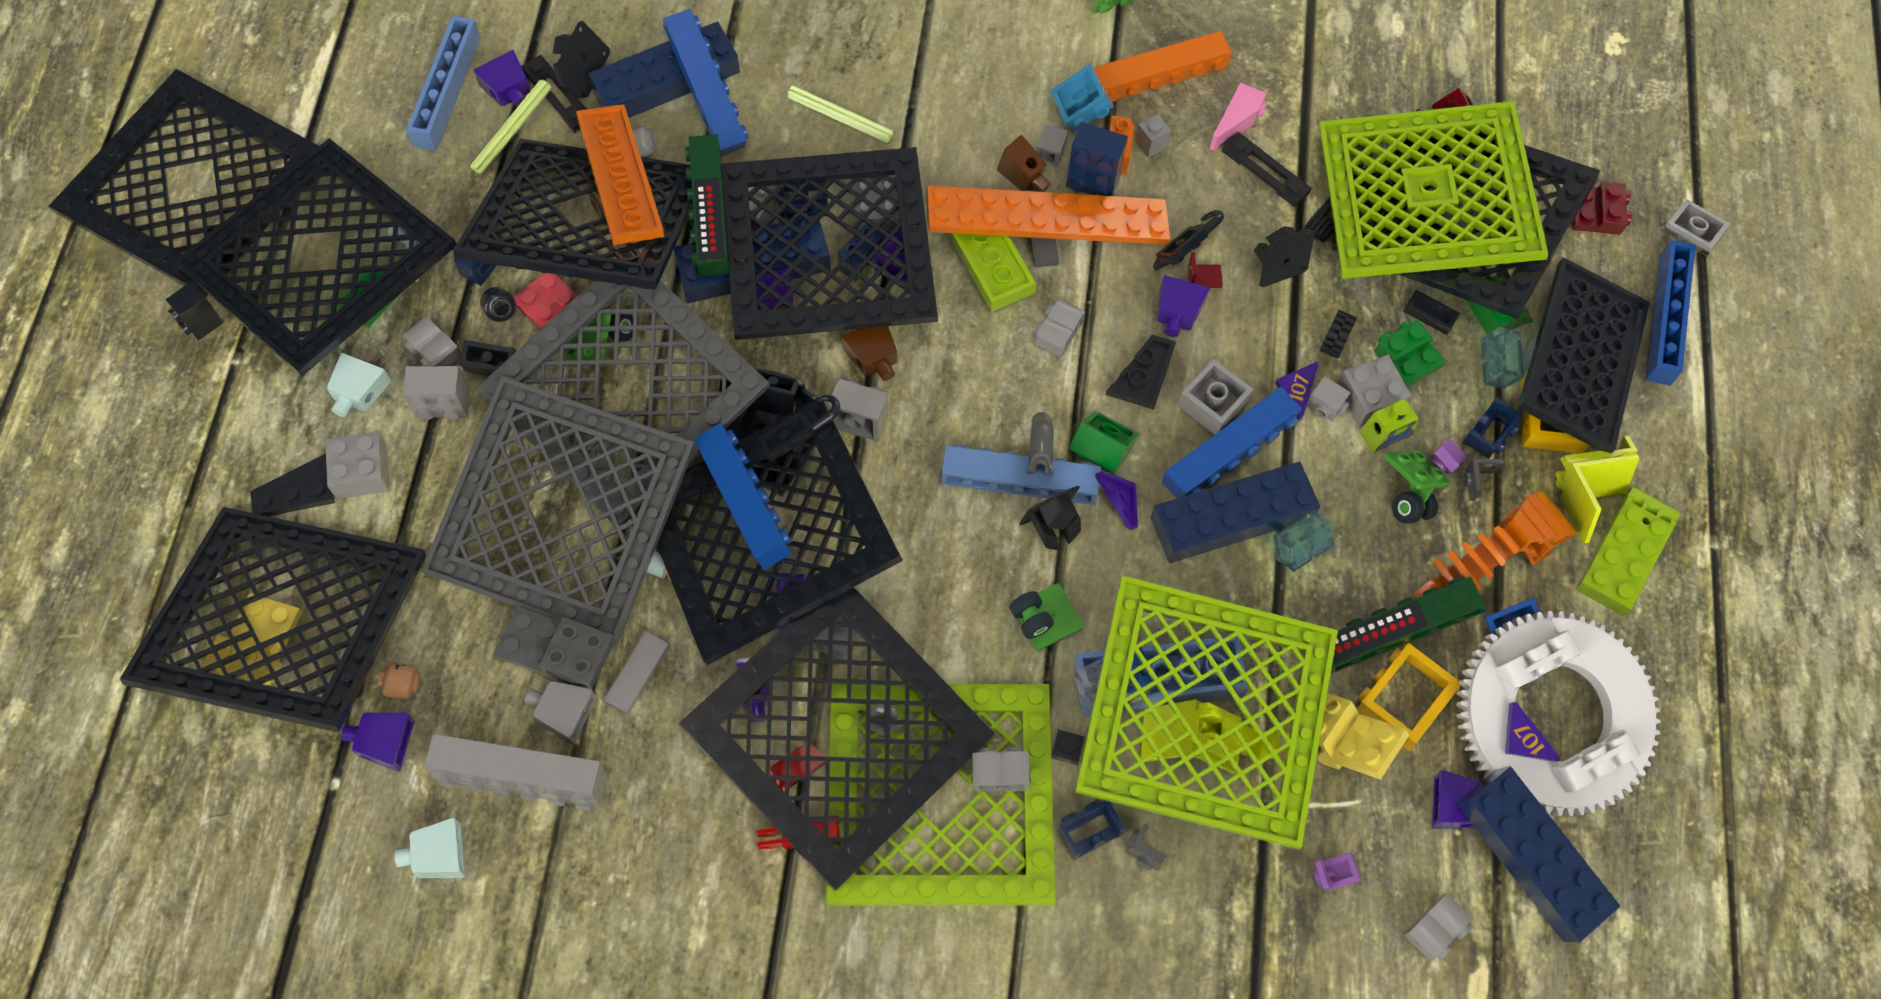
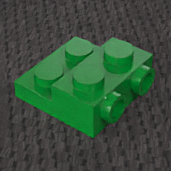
M1419 319L1413 323L1407 320L1397 328V332L1392 334L1390 331H1387L1377 340L1378 344L1374 350L1375 354L1379 358L1386 355L1390 356L1407 388L1444 367L1446 360L1431 343L1433 336Z

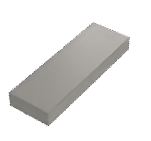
M645 632L605 696L604 703L629 715L668 651L670 644Z

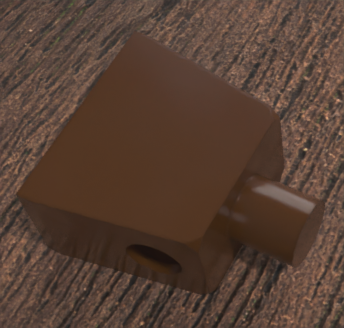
M1022 135L1004 148L997 171L1020 191H1028L1031 187H1034L1038 192H1045L1051 185L1043 176L1047 166L1046 162Z
M889 326L857 329L842 336L844 352L864 376H870L878 372L882 381H887L895 375L892 365L897 363V349Z

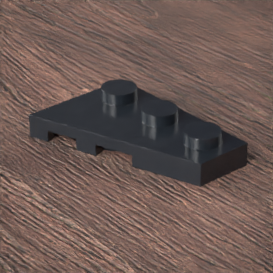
M1151 335L1137 352L1131 363L1120 373L1118 379L1110 385L1106 395L1154 410L1176 341Z
M326 453L250 491L252 513L273 516L334 504L335 497L327 484Z

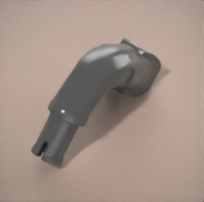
M1038 412L1031 421V441L1027 474L1035 473L1036 466L1042 465L1045 468V474L1053 475L1054 428L1052 418L1046 412Z

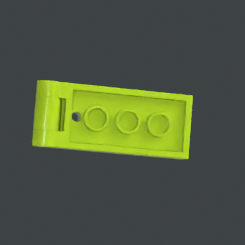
M946 233L991 312L1035 294L1037 283L1009 236Z
M1632 486L1625 495L1575 590L1624 617L1637 600L1681 512Z

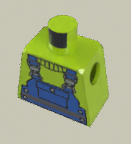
M1402 399L1374 412L1361 429L1360 434L1372 453L1413 435L1419 419L1408 401Z

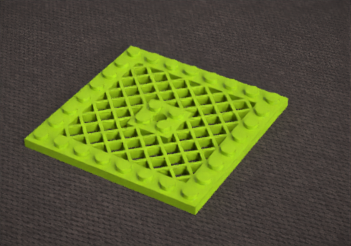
M1514 101L1320 121L1319 129L1342 279L1547 260V245ZM1481 131L1488 135V137L1483 139L1477 136V134ZM1457 134L1463 139L1459 142L1452 137ZM1432 136L1439 141L1433 144L1428 139ZM1408 139L1414 144L1409 147L1403 142ZM1385 142L1390 146L1385 150L1379 145ZM1471 142L1478 147L1473 150L1466 145ZM1358 144L1365 147L1362 152L1355 149ZM1446 144L1453 149L1447 152L1442 147ZM1420 147L1426 149L1428 152L1425 155H1423L1417 150ZM1396 149L1404 153L1400 158L1392 154ZM1486 150L1492 155L1487 158L1481 153ZM1371 152L1377 154L1379 157L1376 160L1370 158L1368 155ZM1459 152L1467 156L1464 161L1456 157ZM1436 155L1442 158V160L1437 163L1431 158ZM1350 156L1355 158L1352 162H1350ZM1410 157L1418 161L1414 166L1406 162ZM1498 158H1499L1500 164H1498V163L1495 162ZM1385 160L1391 162L1393 165L1390 168L1384 166L1382 163ZM1473 161H1476L1480 163L1481 166L1477 169L1476 167L1470 164ZM1361 162L1369 166L1365 171L1357 167ZM1452 165L1457 167L1454 171L1452 169ZM1399 168L1402 169L1401 175L1396 173ZM1488 168L1496 172L1493 177L1485 173ZM1375 170L1383 174L1379 179L1371 175ZM1465 171L1471 176L1466 179L1460 176V174ZM1352 174H1354L1355 176L1358 177V178L1355 179L1354 181H1353V175H1352ZM1388 179H1391L1395 181L1396 184L1393 187H1391L1385 182ZM1479 179L1486 184L1481 188L1474 184V182ZM1366 181L1372 186L1366 189L1361 184ZM1455 183L1460 185V187L1457 190ZM1433 186L1435 190L1427 191L1424 187ZM1402 187L1404 189V194L1399 191ZM1493 187L1500 191V193L1495 196L1488 191ZM1378 189L1386 193L1382 198L1374 194ZM1466 190H1469L1475 195L1472 198H1469L1463 193ZM1355 192L1361 195L1357 200ZM1506 196H1507L1508 202H1506V201L1503 200ZM1392 197L1400 201L1396 206L1388 202ZM1483 198L1490 203L1485 207L1478 203V201ZM1367 200L1375 204L1371 209L1364 205ZM1459 202L1464 205L1461 209L1458 208ZM1405 206H1407L1408 213L1402 210ZM1497 206L1504 210L1502 215H1499L1492 210ZM1381 208L1389 212L1385 217L1377 213ZM1472 209L1479 214L1474 218L1467 214V212ZM1358 211L1364 214V216L1361 219H1359ZM1446 211L1453 215V217L1448 220L1441 215ZM1422 214L1429 219L1423 223L1417 217ZM1510 215L1512 218V222L1507 219ZM1396 216L1403 220V222L1397 225L1391 220ZM1486 217L1494 223L1488 226L1481 221ZM1370 219L1378 223L1374 228L1366 224ZM1462 220L1469 225L1463 229L1456 225V223ZM1436 222L1443 228L1437 231L1431 226ZM1411 225L1418 230L1412 234L1406 228ZM1502 226L1509 231L1504 235L1496 229ZM1385 227L1391 230L1392 233L1386 236L1380 231ZM1475 228L1483 234L1477 237L1470 232ZM1362 231L1367 234L1364 238H1362ZM1451 231L1458 236L1452 240L1445 234ZM1425 233L1432 237V239L1426 242L1420 237ZM1401 236L1407 241L1401 245L1395 239ZM1373 238H1375L1376 240L1380 241L1381 244L1378 247H1375L1369 242Z

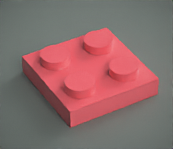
M543 273L515 295L514 299L516 307L541 330L578 295L556 274Z

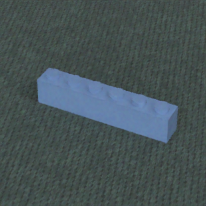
M453 15L450 19L406 129L413 147L437 151L481 38L474 19Z
M963 445L946 446L941 484L1046 499L1072 487L1080 486L1071 501L1095 505L1099 487L1095 474L1100 472L1101 466H1095L1090 462L1079 464L1069 462L1066 459L1052 460L1053 475L1045 474V468L1042 465L1036 466L1035 473L1027 474L1029 466L1028 456H1020L1014 452L998 453L986 448L976 450L968 449Z

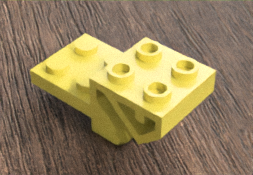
M267 598L260 599L243 607L260 643L294 629L302 614V611L297 607ZM246 623L231 629L234 637L249 631ZM217 635L213 644H219L230 638L229 636L227 638ZM253 637L237 643L241 651L256 645ZM290 637L283 640L285 646L287 645ZM279 642L264 648L267 657L283 651ZM233 645L217 651L221 659L237 653ZM260 651L244 657L247 665L263 659ZM213 653L207 655L201 668L217 662ZM240 659L224 665L228 674L243 668ZM280 659L271 662L274 671L281 669L283 664L279 662ZM267 665L251 671L256 680L270 674ZM220 667L210 671V673L224 675ZM247 673L237 677V679L250 681ZM274 679L263 684L270 686L274 683Z
M1327 693L1319 741L1321 749L1318 752L1317 760L1323 765L1338 770L1343 766L1381 780L1409 737V734L1405 728L1361 715L1351 700ZM1291 721L1286 725L1282 726L1283 730L1288 735V737L1290 733Z

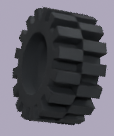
M1338 310L1320 351L1338 359L1358 317Z

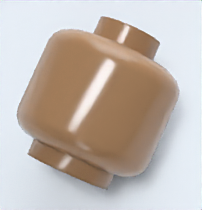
M391 662L387 666L386 671L380 670L377 686L382 687V693L385 697L408 700L412 694L417 695L421 674L417 673L416 668L412 665Z

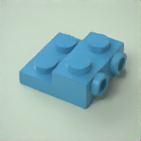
M1091 64L1051 90L1065 123L1074 133L1078 131L1081 122L1089 124L1096 118H1104L1109 114V109L1114 107Z

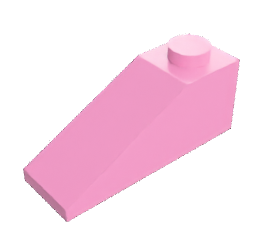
M1242 83L1239 84L1213 135L1210 150L1215 151L1227 143L1237 132L1242 133L1254 125L1258 116H1263L1267 104L1264 103L1265 92Z

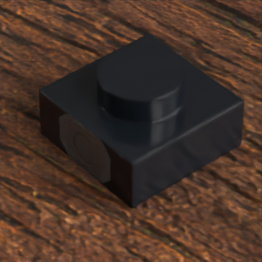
M1058 729L1051 758L1078 765L1085 737Z

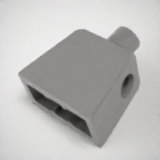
M550 681L544 693L531 688L525 697V704L536 708L533 717L539 725L574 745L597 697L591 689Z

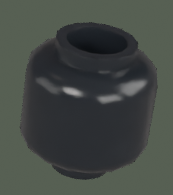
M491 287L482 294L480 307L483 313L492 321L504 322L514 315L516 301L506 289Z

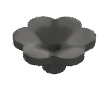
M876 704L875 707H870V719H885V705ZM891 706L890 720H897L898 710ZM870 724V731H875L878 736L884 737L885 724ZM890 724V731H895L898 728L897 724Z

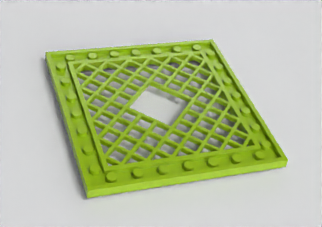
M1122 575L1118 586L1075 793L1295 849L1302 848L1338 630ZM1143 612L1150 613L1142 618ZM1156 616L1164 628L1152 635L1144 622ZM1164 617L1175 619L1177 621L1168 625ZM1183 623L1191 636L1179 642L1172 629ZM1191 624L1202 626L1204 628L1195 632ZM1141 627L1148 638L1136 644L1139 628ZM1210 629L1218 643L1207 649L1199 635ZM1218 631L1230 633L1231 635L1223 639ZM1167 632L1175 645L1163 652L1155 639ZM1237 636L1245 650L1234 656L1226 642ZM1245 637L1257 640L1258 642L1250 646ZM1194 639L1202 652L1190 658L1183 645ZM1151 642L1159 655L1146 661L1139 648ZM1264 643L1272 657L1261 663L1253 649ZM1272 644L1285 647V649L1277 653ZM1221 646L1229 659L1217 665L1210 652ZM1178 649L1186 662L1174 668L1166 655ZM1291 650L1299 664L1288 669L1280 656ZM1135 653L1142 665L1131 671ZM1248 653L1256 666L1245 673L1237 659ZM1205 656L1213 669L1201 675L1193 662ZM1162 659L1169 672L1158 678L1150 665ZM1276 660L1284 673L1272 679L1264 666ZM1233 663L1241 676L1229 682L1221 669ZM1189 665L1197 679L1185 685L1177 672ZM1145 668L1153 682L1141 688L1133 675ZM1301 668L1297 683L1291 673ZM1260 670L1268 683L1256 689L1248 676ZM1216 672L1247 720L1205 746H1202L1172 699ZM1173 676L1180 689L1169 695L1161 682ZM1287 677L1295 690L1283 696L1275 683ZM1130 680L1137 691L1125 698ZM1244 680L1252 693L1240 699L1232 686ZM1156 685L1164 699L1152 705L1144 692ZM1271 686L1279 700L1267 706L1259 693ZM1296 694L1294 709H1292L1287 699ZM1140 695L1148 708L1136 715L1128 702ZM1255 696L1263 710L1251 716L1243 703ZM1167 702L1175 716L1163 722L1155 709ZM1282 703L1290 717L1279 723L1271 709ZM1124 706L1131 719L1120 725ZM1151 712L1159 726L1147 732L1139 719ZM1266 713L1274 727L1263 733L1255 719ZM1178 719L1186 733L1174 739L1167 725ZM1291 721L1290 733L1288 737V735L1283 730L1282 726L1286 725ZM1134 722L1142 736L1130 743L1122 729ZM1250 723L1258 737L1246 743L1238 730ZM1162 729L1170 743L1158 750L1150 736ZM1277 730L1286 744L1274 750L1266 736ZM1234 733L1242 747L1230 754L1222 740ZM1119 734L1126 746L1114 752L1117 735ZM1190 736L1198 750L1186 757L1178 743ZM1145 739L1154 753L1141 760L1133 746ZM1261 740L1270 754L1258 761L1250 746ZM1217 743L1226 757L1214 764L1205 750ZM1173 746L1181 760L1169 767L1161 753ZM1287 748L1283 764L1277 754ZM1129 750L1137 763L1124 770L1116 756ZM1245 750L1253 764L1242 771L1233 757ZM1201 753L1209 767L1197 774L1189 760ZM1157 757L1165 770L1152 777L1144 763ZM1273 758L1281 771L1269 778L1261 764ZM1112 761L1119 770V772L1110 770ZM1229 761L1237 774L1225 781L1217 767ZM1185 764L1192 778L1180 784L1172 771ZM1140 767L1146 778L1128 773ZM1257 768L1265 781L1253 788L1244 774ZM1212 771L1220 785L1208 791L1200 778ZM1168 774L1175 786L1157 782L1156 780ZM1282 776L1280 790L1278 791L1272 781ZM1240 778L1248 792L1236 798L1228 785ZM1196 781L1203 793L1185 789L1184 787ZM1268 785L1276 799L1265 806L1256 792ZM1223 788L1231 800L1212 795ZM1251 795L1258 807L1240 802ZM1277 804L1276 812L1267 810Z
M832 684L831 698H846L847 684ZM851 684V699H866V685ZM948 684L979 717L982 716L991 725L990 729L992 731L996 730L1005 738L995 749V752H1000L1008 743L1013 747H1020L1013 738L1022 730L1023 751L1029 752L1030 790H1024V803L1014 794L1015 791H1005L1006 794L997 803L986 792L977 791L979 794L941 831L918 809L915 813L923 821L913 831L904 823L901 827L909 835L899 845L890 837L887 841L895 849L885 859L877 851L874 852L873 855L881 863L871 873L861 865L858 869L864 875H856L855 871L836 891L827 884V906H1055L1049 684ZM871 685V699L885 700L886 686ZM890 686V700L905 701V686ZM910 688L909 701H922ZM831 703L830 757L865 758L861 753L865 749V742L858 748V730L865 736V729L862 725L866 722V715L858 722V713H866V704ZM890 705V707H895L898 710L897 718L900 716L905 720V706ZM909 706V713H922L916 719L922 721L924 719V706ZM929 708V719L931 721H938L931 714L934 712ZM987 714L1003 715L994 722ZM1014 714H1022V722ZM1008 716L1019 726L1010 735L999 727ZM909 725V733L914 730L924 740V733L917 725ZM936 726L929 733V740H931V738L939 730L943 731V726ZM948 730V737L951 738L954 735ZM890 731V734L895 739L904 738V732L898 735L895 731ZM876 732L872 736L870 735V738L876 739L878 737ZM988 741L984 744L987 748H994ZM873 743L882 752L877 758L883 759L885 757V748L881 744ZM890 744V745H889V752H890L897 744ZM917 745L913 749L909 746V759L913 756L916 760H924L916 753L924 745ZM930 745L936 752L940 749L936 745ZM889 753V759H895V758ZM830 762V777H845V762ZM850 762V777L863 778L865 776V769L857 776L858 763ZM870 763L869 771L872 770L877 776L884 778V775L875 767L877 763ZM894 764L895 767L889 772V779L898 770L904 774V764ZM959 769L957 773L973 787V772L968 776L963 770ZM830 782L829 797H845V782ZM849 782V797L857 798V783L863 789L865 783ZM877 783L872 789L869 788V798H879L875 792L884 783ZM889 783V787L896 792L898 788L893 783ZM981 797L992 806L983 817L972 807ZM1009 797L1020 806L1011 817L1000 807ZM829 802V816L837 815L844 817V802ZM849 802V818H857V811L864 817V810L861 808L864 803ZM968 810L979 820L970 831L958 821ZM996 810L1007 820L998 831L986 821ZM1023 811L1025 831L1014 821ZM839 822V838H844V822ZM849 822L848 838L857 830V823ZM926 824L937 834L927 845L916 835ZM954 824L965 834L956 845L944 835ZM982 824L993 834L984 845L972 835ZM1010 824L1021 834L1012 845L1000 835ZM912 838L923 848L913 859L902 849ZM940 838L951 848L942 859L930 849ZM968 838L980 848L970 859L958 849ZM996 838L1008 848L998 859L987 849ZM1024 838L1025 858L1015 849ZM898 852L909 862L899 873L888 863ZM926 852L937 862L928 873L916 863ZM954 852L966 862L956 873L944 863ZM982 852L994 862L984 873L973 863ZM1011 852L1022 862L1013 873L1001 863ZM885 866L893 875L876 874ZM913 866L921 875L904 874ZM941 866L949 875L932 874ZM970 866L978 875L961 874ZM998 866L1006 875L989 874ZM1026 866V875H1017Z

